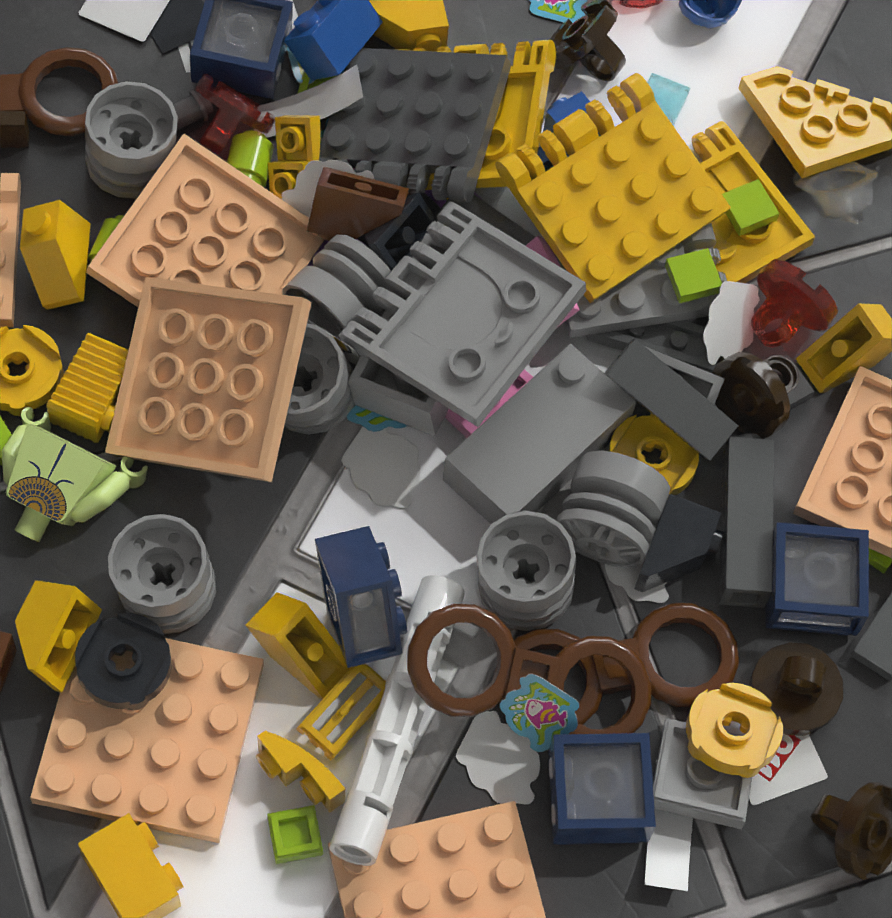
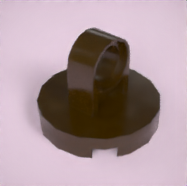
M594 0L581 8L585 16H582L574 23L567 19L552 35L550 40H553L556 48V69H563L579 60L593 76L608 82L614 80L626 64V58L620 48L607 35L617 20L618 12L607 0Z
M737 352L715 366L712 374L724 378L715 405L738 425L735 429L736 431L743 434L749 430L765 439L784 427L790 415L788 393L797 386L799 381L798 370L790 359L782 355H773L766 360H762L751 353ZM773 369L779 371L782 374L785 385L782 383L778 374Z
M788 642L771 648L759 659L749 680L750 687L766 695L772 702L770 708L775 713L777 720L780 716L783 724V734L805 736L812 734L814 730L824 727L833 720L843 700V679L837 665L824 651L806 643Z
M869 782L859 788L849 801L832 795H824L810 817L818 828L835 838V856L838 866L845 873L862 880H867L866 875L869 873L877 876L883 873L892 862V787L879 782Z

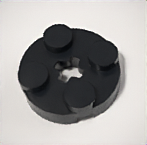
M120 613L116 614L117 617L109 618L103 622L100 619L86 629L76 647L75 661L79 683L86 693L101 705L114 709L140 710L164 689L169 680L172 669L169 644L160 627L142 615ZM126 651L132 652V661L135 665L131 669L126 668L124 671L116 670V663L111 660L114 654L122 656Z

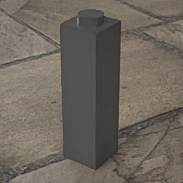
M755 434L730 436L722 454L721 531H724L720 542L719 605L765 608L772 593L774 440L762 439Z

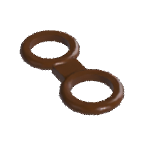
M65 47L47 51L33 60L23 73L0 75V111H23L26 114V119H29L34 126L50 134L63 136L84 134L86 112L66 117L57 116L45 110L36 99L38 84L45 75L53 70L71 66L83 68L93 73L101 82L103 90L109 85L118 83L116 72L103 57L87 49Z
M670 603L652 610L636 626L632 638L619 640L629 645L643 660L652 682L651 696L674 707H691L696 697L705 690L708 693L711 690L720 689L721 684L733 683L739 666L738 643L728 624L712 610L694 603ZM673 623H689L702 628L713 638L719 650L720 664L717 673L708 682L696 687H679L666 682L655 672L649 660V643L651 638L661 628ZM536 629L518 636L514 643L516 648L533 652L539 649L561 651L567 644L580 638L560 629ZM591 655L577 662L585 676V692L579 701L578 710L575 711L578 723L584 725L597 712L603 695L631 690V684L626 671L617 661L604 655Z
M451 604L429 614L416 627L408 645L407 671L415 692L430 708L450 717H473L493 709L508 692L520 689V678L526 677L528 674L537 675L564 692V682L569 670L579 660L591 655L607 656L617 661L626 671L631 684V701L626 713L615 724L604 729H590L578 723L577 729L569 734L635 733L643 725L651 706L652 682L643 660L629 645L609 636H586L567 644L554 657L516 648L510 630L495 613L475 604ZM455 623H470L483 629L492 639L497 652V670L492 682L481 693L469 698H455L442 692L432 681L427 668V654L433 638L443 628Z

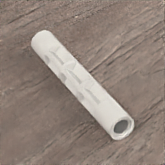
M428 575L421 579L406 623L407 633L404 634L401 642L403 654L396 656L391 674L388 675L385 691L371 732L368 733L360 764L351 790L347 794L330 843V851L338 858L347 862L363 866H371L376 863L393 812V804L407 762L411 758L413 744L427 705L415 692L407 671L408 645L416 627L429 614L451 604H462L465 591L461 585L449 578ZM455 624L443 628L433 638L428 649L427 668L433 682L435 681L446 645L449 644Z

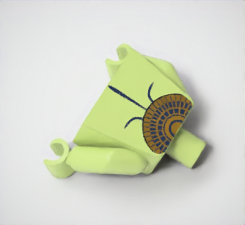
M25 407L22 410L23 425H19L1 451L3 480L7 485L6 496L26 506L15 531L40 542L51 519L70 526L77 522L89 520L111 506L129 488H137L143 485L148 466L145 465L139 472H130L128 469L133 465L134 459L124 456L121 460L120 471L114 472L116 465L51 433L48 412L44 413L41 420L33 422L34 414L31 407Z

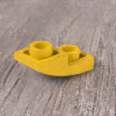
M284 115L275 117L278 160L268 162L270 192L282 199L283 191L295 188L297 174L305 169L308 162L313 160L319 161L320 116Z
M263 731L257 736L259 753L256 755V759L271 779L278 776L287 787L302 776L303 779L299 783L306 796L314 805L322 802L329 813L345 802V787L333 773L309 752L295 743L268 731Z

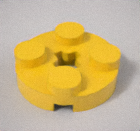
M23 325V329L15 328L10 330L8 326L0 328V410L8 411L14 416H21L22 410L25 407L36 409L51 399L52 393L55 392L56 386L64 376L58 346L47 333L34 326ZM23 361L28 363L25 367L26 373L23 375H9L10 370L7 366L9 363L13 362L17 365Z
M653 414L636 418L637 415L627 418L613 433L608 452L620 453L638 459L653 467L665 477L670 485L669 494L677 495L681 493L691 483L699 462V453ZM654 448L662 451L660 459L664 462L650 464L645 461L646 457L641 452L643 450L651 452Z
M739 683L721 684L720 689L711 690L708 693L705 690L700 693L691 706L686 720V734L689 740L688 751L693 758L702 761L716 771L730 775H739L744 778L754 777L761 768L772 761L783 737L781 718L779 716L777 720L775 713L770 708L772 702L766 695L755 688ZM732 721L740 724V731L745 735H730L723 726H729Z

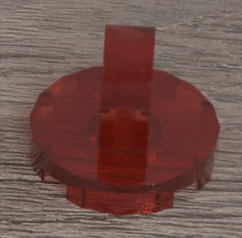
M208 74L202 75L195 90L219 107V110L201 138L200 145L216 156H219L240 121L260 132L269 134L275 124V116L272 113L267 112L263 118L260 116L261 112L257 110L260 106L258 103L222 81L215 88L211 86L213 78Z
M777 259L771 260L766 267L762 268L756 280L760 290L767 299L752 317L751 326L760 342L766 347H778L787 343L801 326L819 332L827 330L839 311L834 299L821 284L814 290L802 280L807 274L806 272L786 261ZM783 319L778 328L772 331H764L771 321Z

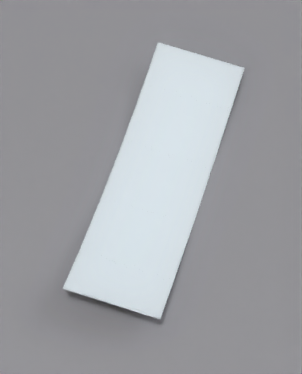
M355 65L344 73L296 95L251 107L254 131L264 134L267 138L276 136L275 117L284 115L320 116L321 120L363 98L358 66Z
M655 809L656 828L647 844L645 885L688 891L693 818Z

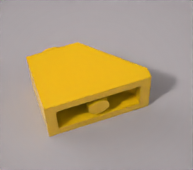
M369 0L383 21L373 34L380 40L396 49H409L411 51L414 48H424L426 51L436 52L438 47L447 46L449 24L443 0Z
M61 200L23 210L20 250L41 304L47 310L84 301L91 223Z
M858 303L801 353L796 360L819 393H825L855 377L860 366L870 369L892 351V318L882 304Z
M35 580L15 619L27 669L58 692H63L76 665L75 651L81 636L91 624L97 622L102 612V609L76 586Z
M276 592L245 625L274 661L320 699H323L350 669L346 665L340 646L305 602Z

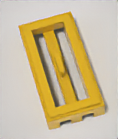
M368 664L351 667L296 730L302 735L305 734L311 740L310 742L316 748L319 747L325 752L324 755L331 761L378 709L385 691L386 681ZM360 672L365 676L366 679L322 729L320 731L312 726L314 722ZM373 685L376 686L380 692L332 744L326 737Z

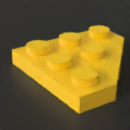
M779 66L741 77L738 89L801 178L892 149V104L888 101L874 97L871 103L848 95L850 89L817 79L816 85L792 77L793 71Z

